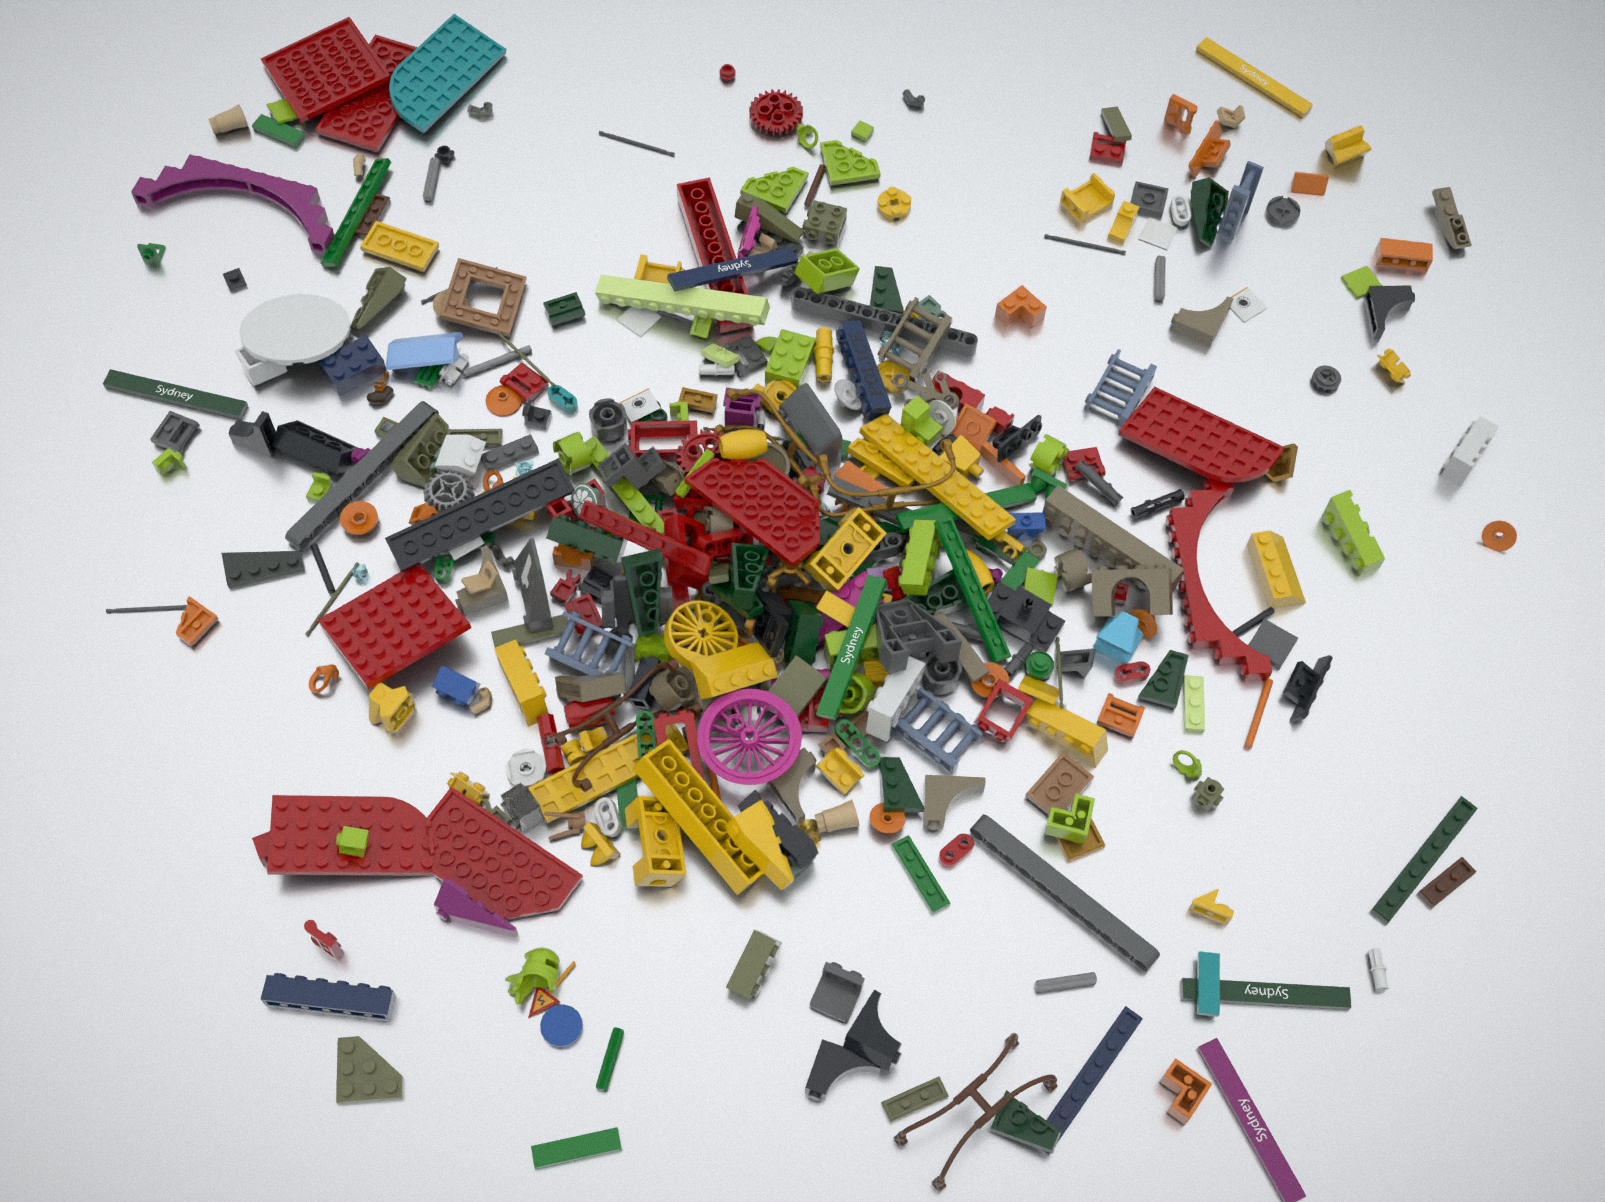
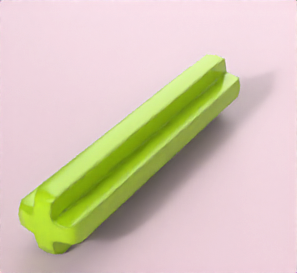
M706 449L687 476L714 458V453ZM683 480L675 492L678 496L684 498L691 488Z

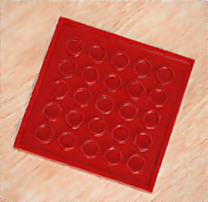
M350 16L260 58L262 64L301 123L391 80L390 74Z
M421 564L403 573L399 572L386 581L318 619L322 629L368 690L472 628L468 620Z

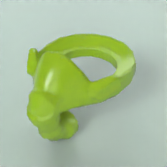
M799 124L797 126L798 142L802 143L805 148L811 149L815 147L818 142L817 130L811 125ZM814 133V142L808 144L806 140L807 134L811 135Z
M1179 750L1174 753L1172 760L1179 769V773L1186 774L1190 778H1200L1202 775L1200 759H1197L1192 753L1185 750ZM1182 754L1187 755L1192 759L1193 763L1191 765L1182 764L1178 756Z

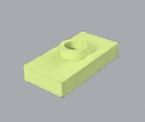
M714 343L701 350V356L726 368L739 361V355Z

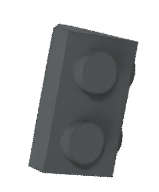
M825 962L822 976L810 1001V1007L840 1021L848 1022L863 989L865 978L857 971L851 970L849 972L842 969L843 967L836 962Z

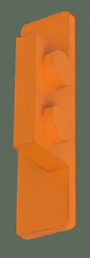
M1215 121L1212 127H1210L1209 132L1189 162L1188 167L1192 177H1196L1202 167L1218 168L1231 146L1230 140L1219 139L1222 135L1219 121Z

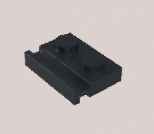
M593 566L583 579L582 584L578 586V589L585 594L590 593L592 598L601 602V590L609 591L610 581L614 577Z

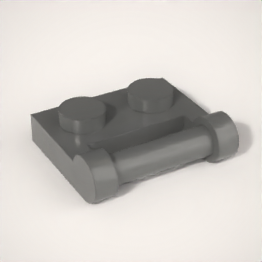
M750 335L723 345V348L733 353L737 350L747 365H743L739 359L735 363L740 376L767 365L768 360Z
M169 411L150 440L156 445L166 449L170 448L172 451H178L181 454L184 445L192 433L198 430L200 424L193 419ZM184 425L188 426L176 444L173 443Z

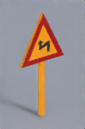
M575 961L559 977L555 989L575 966ZM536 987L528 1018L560 1003V1001L551 995L553 992L550 993V990L547 992L543 988Z

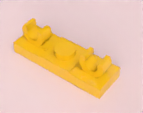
M1006 531L994 537L1001 543L1005 541L1009 544L1004 548L1003 552L1007 553L1010 549H1013L1012 559L1017 558L1018 550L1023 553L1024 550L1028 549Z

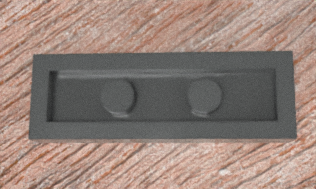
M529 434L483 453L481 461L487 471L496 470L535 454L539 450L532 435Z

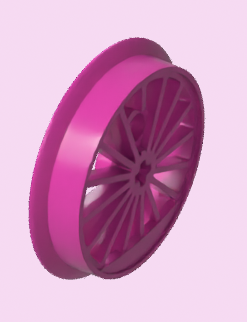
M758 689L732 691L715 700L704 712L697 732L698 748L706 765L721 778L741 785L763 784L781 776L795 762L802 743L800 722L793 709L780 697ZM752 706L761 707L763 709L754 728H752ZM739 707H749L748 727L744 718L740 715ZM731 710H734L736 713L730 715L729 717L725 715L727 712ZM766 710L775 714L757 730ZM722 718L727 722V729L716 725V722ZM777 719H781L784 723L781 727L764 732ZM732 723H739L741 726L734 729L730 725ZM712 730H716L733 738L710 737ZM784 731H788L789 738H767ZM710 743L731 745L712 751ZM766 744L789 745L786 747L784 751H782ZM736 749L723 762H720L716 757ZM762 749H764V750H766V751H769V752H771V753H774V754H776V755H779V756H778L775 760H773V759H772L766 752H764ZM748 751L747 773L738 772V769L744 759V756ZM751 751L760 772L751 773ZM742 752L734 770L728 768L726 765ZM757 752L770 763L765 769Z

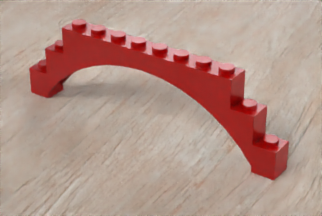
M1207 478L1204 481V490L1190 491L1188 497L1185 498V507L1171 508L1169 515L1166 516V525L1170 527L1169 541L1173 543L1172 557L1176 559V564L1184 569L1178 582L1179 592H1182L1183 596L1181 605L1182 609H1185L1186 612L1184 621L1185 625L1189 628L1188 642L1192 644L1193 650L1214 649V658L1218 660L1219 666L1240 665V673L1244 675L1245 682L1265 681L1272 674L1269 655H1263L1248 646L1223 623L1209 603L1199 577L1197 546L1200 530L1214 508L1225 498H1230L1234 490L1233 482H1221Z

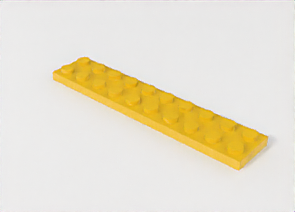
M884 414L860 427L859 433L921 485L943 478L951 469V466L946 461L939 458L935 452L910 432L908 433L888 414ZM957 470L944 483L927 488L929 492L987 540L992 539L1015 524L1016 519Z

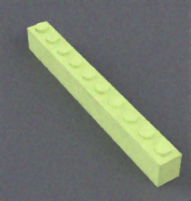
M602 274L595 289L599 302L603 304L612 303L619 306H632L637 309L646 308L652 311H666L671 314L681 313L686 316L709 317L720 321L730 320L735 323L743 322L754 326H765L770 310L767 297L695 287L674 292L670 284Z

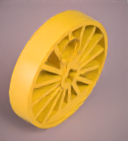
M690 601L679 606L668 618L664 628V641L670 655L680 665L692 670L690 661L707 657L708 653L713 655L726 651L724 648H736L738 632L732 618L721 607L706 601ZM673 618H675L680 623L674 622ZM719 619L723 622V624L713 627ZM726 628H727L728 631H729V632H719V631H721V630H723V629H726ZM671 629H674V630H677V631H680V632H671ZM673 639H685V640L680 641V642H678V643L675 644V642H674ZM688 644H691L688 649L682 648Z

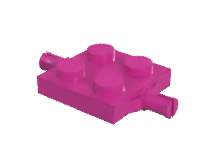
M752 206L750 216H748L749 219L746 221L737 252V259L745 257L755 246L756 240L753 238L755 233H758L761 225L758 222L759 217L757 216L759 208L756 206Z

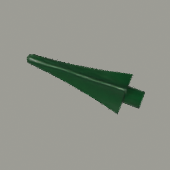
M877 520L876 524H878L886 532V534L894 532L897 534L907 535L908 533H902L900 527L892 525L886 521L881 522Z
M976 534L972 536L971 540L976 543L975 549L993 555L1013 566L1016 564L991 540H987L984 536L979 537Z

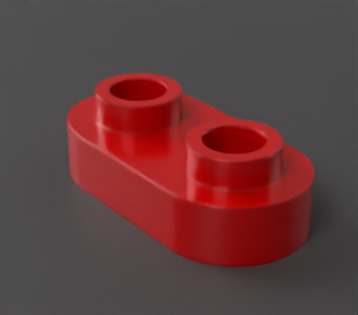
M965 833L957 835L940 850L938 857L940 864L946 868L956 866L972 852L974 847L973 838ZM961 841H966L968 844L962 845ZM951 853L953 857L948 858L946 854Z

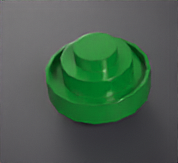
M1043 651L1032 652L1026 659L1025 669L1032 678L1046 679L1053 672L1054 661L1048 653Z

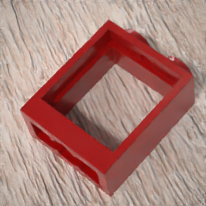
M999 679L994 684L973 723L977 724L981 731H989L994 734V738L998 741L1009 742L1025 716L1033 698ZM997 693L1022 707L1009 731L984 717Z

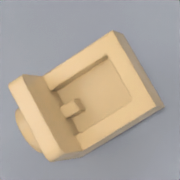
M1239 105L1234 111L1224 107H1220L1217 110L1219 122L1222 125L1236 128L1246 118L1242 105Z

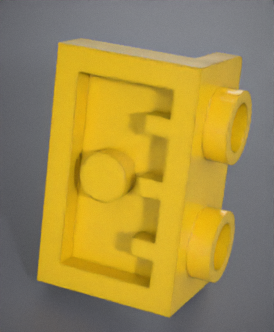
M836 747L829 750L815 767L844 795L865 775L861 772L862 769L854 762L852 763L847 758L848 755L844 750Z

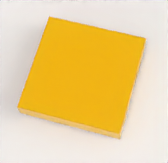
M1028 675L1023 678L1018 687L1020 691L1053 705L1059 698V688Z

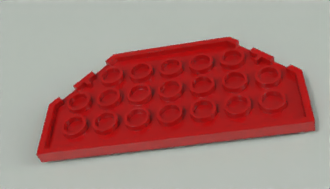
M712 458L684 478L686 485L791 567H794L820 547L819 500L805 489H802L799 484L767 460L746 461V459H731V461H719L717 458Z
M452 786L426 818L430 854L434 859V864L432 865L434 876L442 882L445 878L453 881L469 892L468 895L472 898V901L480 900L489 909L490 914L496 912L505 920L558 911L583 878L581 873Z

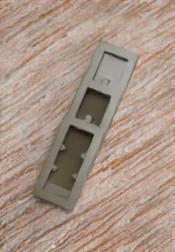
M942 611L934 615L935 618L953 629L961 639L959 659L965 675L973 683L990 673L988 668L955 625Z

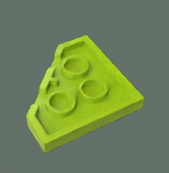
M838 140L820 142V149L831 186L881 177L877 160L866 158L861 152L852 147L849 149L843 146L842 142Z
M789 167L783 172L778 173L774 171L764 174L763 177H751L742 186L740 195L746 192L766 201L775 209L786 213L806 182L809 172L796 167Z

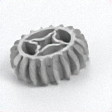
M442 470L440 475L435 473V478L429 477V483H425L426 489L423 491L426 504L436 508L438 512L449 509L475 496L471 480L464 473L459 475L458 471L452 473L451 470L448 473Z

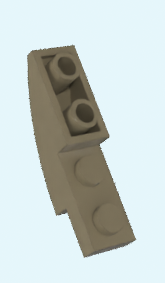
M1451 187L1434 189L1432 191L1436 205L1434 213L1446 240L1454 249L1471 247L1472 244L1463 215L1458 213Z

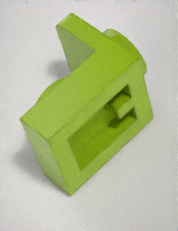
M695 316L690 335L708 339L711 326L715 320L709 317L701 318Z
M677 401L669 403L671 416H677L678 421H689L687 402Z
M170 448L166 449L152 461L156 472L161 476L165 472L170 471L175 464L181 469L185 468L184 457L178 451L174 452Z
M313 472L312 478L314 481L306 494L307 500L318 502L333 487V483L327 474Z

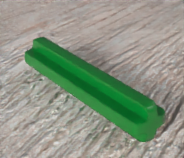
M614 1027L596 1083V1089L606 1091L608 1089L624 1035V1030Z

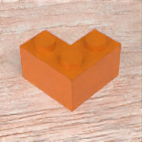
M1021 285L997 303L995 317L1006 327L1020 318L1029 327L1033 328L1044 320L1047 306Z
M1176 1058L1160 1080L1163 1085L1178 1094L1167 1113L1183 1124H1186L1212 1085L1210 1081Z

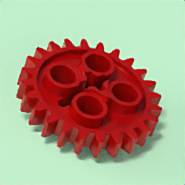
M771 89V93L765 90V95L759 93V98L754 97V101H751L749 118L752 124L755 123V128L760 127V132L766 130V134L772 132L773 136L776 132L781 136L783 131L788 134V130L793 132L794 127L797 128L799 123L802 122L803 106H801V101H797V96L792 98L793 93L787 95L786 90L783 93H780V89L777 92Z
M700 429V434L693 431V437L686 435L687 441L681 440L682 446H678L679 452H676V458H678L676 461L677 465L685 472L686 475L684 477L687 476L703 454V450L699 446L700 444L703 446L704 451L706 449L712 451L714 458L722 461H731L730 459L722 458L720 454L719 437L723 436L724 433L718 436L717 430L712 434L710 429L707 430V433ZM692 451H697L698 454L691 455L690 453Z

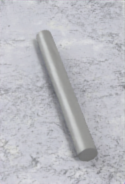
M530 345L519 348L523 354L532 352ZM512 351L462 371L464 376L467 377L520 355Z

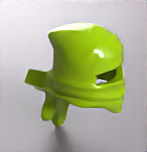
M546 947L529 950L524 954L526 961L520 973L509 975L505 978L506 982H512L513 984L507 991L508 993L516 994V1005L522 1003L524 997L532 991L533 987H549L550 993L554 992L558 980L560 958L553 950Z

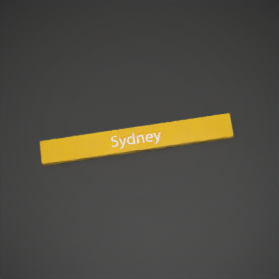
M1208 37L1197 45V51L1299 116L1303 117L1312 108V103Z

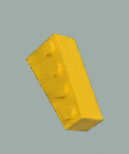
M515 639L495 647L494 650L505 678L517 700L520 711L524 714L527 726H531L537 723V717L548 713L544 699L547 697L544 687H539L538 685L540 680L537 673H532L531 671L533 666L530 659H525L527 654L523 645L519 646Z

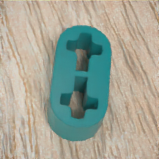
M560 385L548 388V398L553 404L566 413H573L577 410L578 402L573 394Z

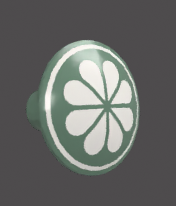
M585 483L574 487V491L571 494V505L578 518L584 500H589L599 505L598 498L600 493L597 488H592Z

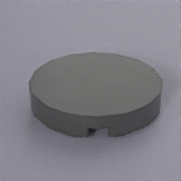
M1277 196L1268 202L1266 216L1276 225L1290 226L1298 221L1301 210L1299 204L1292 198Z

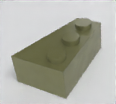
M754 929L726 988L747 999H751L753 996L756 997L761 988L759 984L762 978L767 976L771 967L769 965L773 958L777 956L782 942L762 931Z

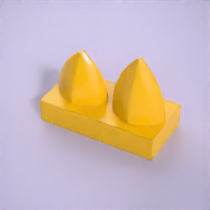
M588 822L583 827L586 831L581 840V847L590 848L596 844L598 845L592 854L590 865H600L610 858L616 859L621 854L609 838L601 832L600 827L596 823Z

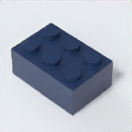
M367 335L318 360L322 373L339 397L387 372L384 359Z

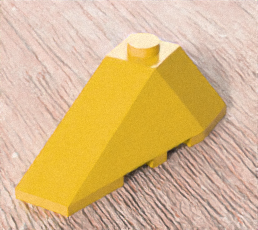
M760 800L734 816L724 827L734 844L780 890H784L794 881V877L787 857L781 853L779 847L781 843L780 837L775 836L772 827L775 824L773 817L763 801Z

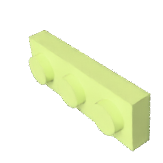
M1184 675L1183 678L1184 731L1204 733L1205 731L1204 676Z

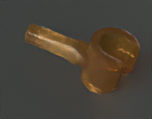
M385 371L381 382H374L375 392H382L385 389L389 371Z

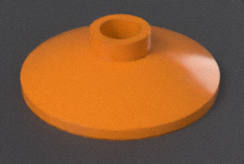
M499 385L488 392L485 402L487 409L492 414L509 416L519 410L522 404V397L509 387Z
M356 501L348 504L340 514L342 528L354 535H361L371 531L378 521L376 508L365 501Z
M984 662L990 672L988 675L975 683L970 680L973 690L984 698L988 697L994 684L999 679L1009 684L1007 671L999 664L993 662ZM990 681L992 685H988L985 682ZM997 693L996 696H995V698H997V697H999V696H1001V695H1000L999 693Z

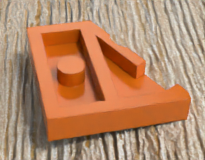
M189 596L186 600L185 612H182L181 622L175 634L192 647L219 618Z

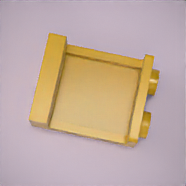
M1093 173L1088 182L1072 191L1068 188L1062 190L1060 202L1082 224L1111 207L1114 202L1115 193L1100 177Z
M641 254L634 279L670 284L667 280V275L684 271L685 269L682 268V262L678 261L677 267L648 262L647 255Z

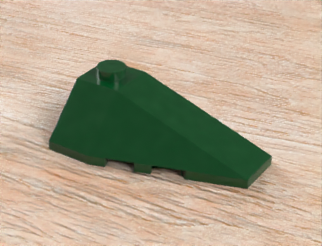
M1210 177L1193 181L1191 189V202L1199 241L1208 247L1213 245L1218 232L1217 225L1221 223V215L1225 211L1229 195L1228 190Z

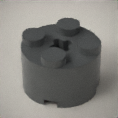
M611 398L595 402L589 411L590 427L593 435L601 442L614 441L625 436L627 418L623 404H619Z
M933 652L929 653L924 660L925 668L921 678L925 688L932 694L939 695L955 691L962 672L960 659L940 663Z

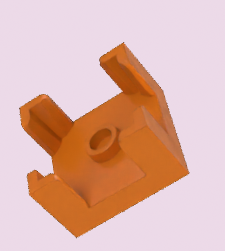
M559 543L558 547L554 546L552 553L554 565L589 571L593 567L595 559L592 552H581L575 549V546L568 547Z

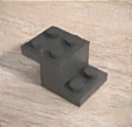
M626 443L597 465L604 482L609 487L619 482L622 476H625L637 490L647 485L650 479L655 475H659L666 467L654 446L638 457Z

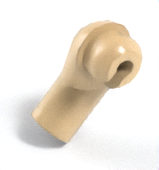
M357 154L353 158L354 176H363L362 166L366 159L362 154Z
M487 687L479 690V701L469 707L473 715L490 706L492 693Z

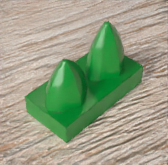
M1034 468L1031 486L1035 493L1048 485L1046 490L1047 499L1058 485L1068 490V484Z

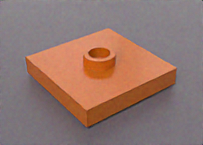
M965 403L956 419L954 430L949 434H955V437L962 435L980 453L981 445L988 440L998 421Z

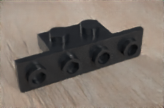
M1036 415L1021 428L1012 425L992 441V446L998 449L997 462L1001 463L1041 431V415Z
M1331 655L1318 658L1314 669L1310 668L1303 661L1297 662L1283 691V694L1297 704L1290 721L1303 720L1309 715V709L1317 697L1318 689L1322 686L1324 676L1331 667L1330 663L1333 659Z

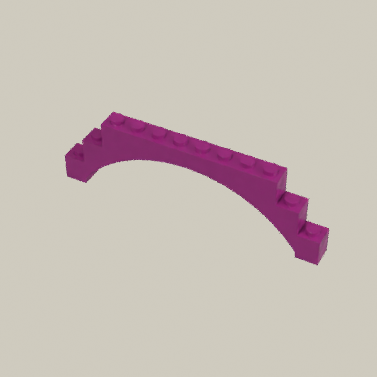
M190 154L181 169L165 165L157 180L140 176L131 191L135 203L152 207L154 203L165 198L193 190L227 188L248 191L264 196L292 213L309 235L308 242L312 251L325 254L334 237L333 228L325 225L328 219L325 207L317 205L320 196L316 187L267 175L263 172L252 171L248 168L222 163L217 160H210L202 156Z

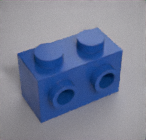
M442 665L431 687L437 689L435 693L445 698L447 695L454 697L453 702L464 706L465 703L471 705L481 683Z

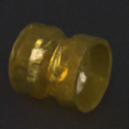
M807 819L796 825L815 844L821 841L820 833L816 830L817 823L815 819Z

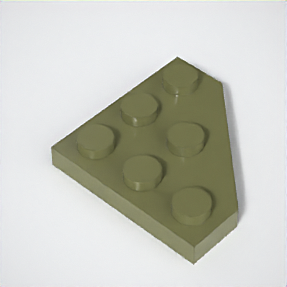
M360 1036L338 1038L337 1104L403 1099L404 1078Z

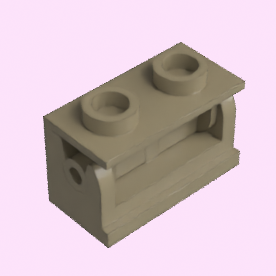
M663 460L666 467L659 475H655L650 479L654 487L672 496L684 480L686 474L681 467H676L672 462L668 463Z

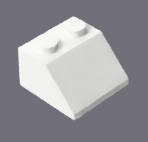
M244 347L235 350L253 386L288 372L285 365L258 360L250 355Z
M446 435L434 467L447 473L449 470L452 473L458 471L459 475L464 473L467 478L471 479L476 472L486 442L471 435Z

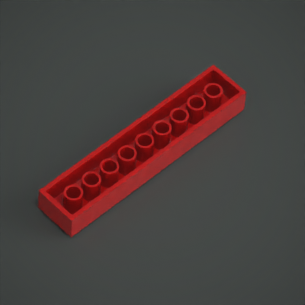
M710 177L676 184L677 199L699 267L737 259ZM743 276L705 285L706 289L749 295ZM716 319L720 333L754 326L749 323H735L730 320L720 321Z

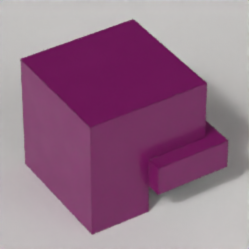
M726 387L723 406L725 407V426L733 424L755 426L757 411H760L762 398L756 394H749L748 396L739 397L735 401H730L726 393L731 388Z

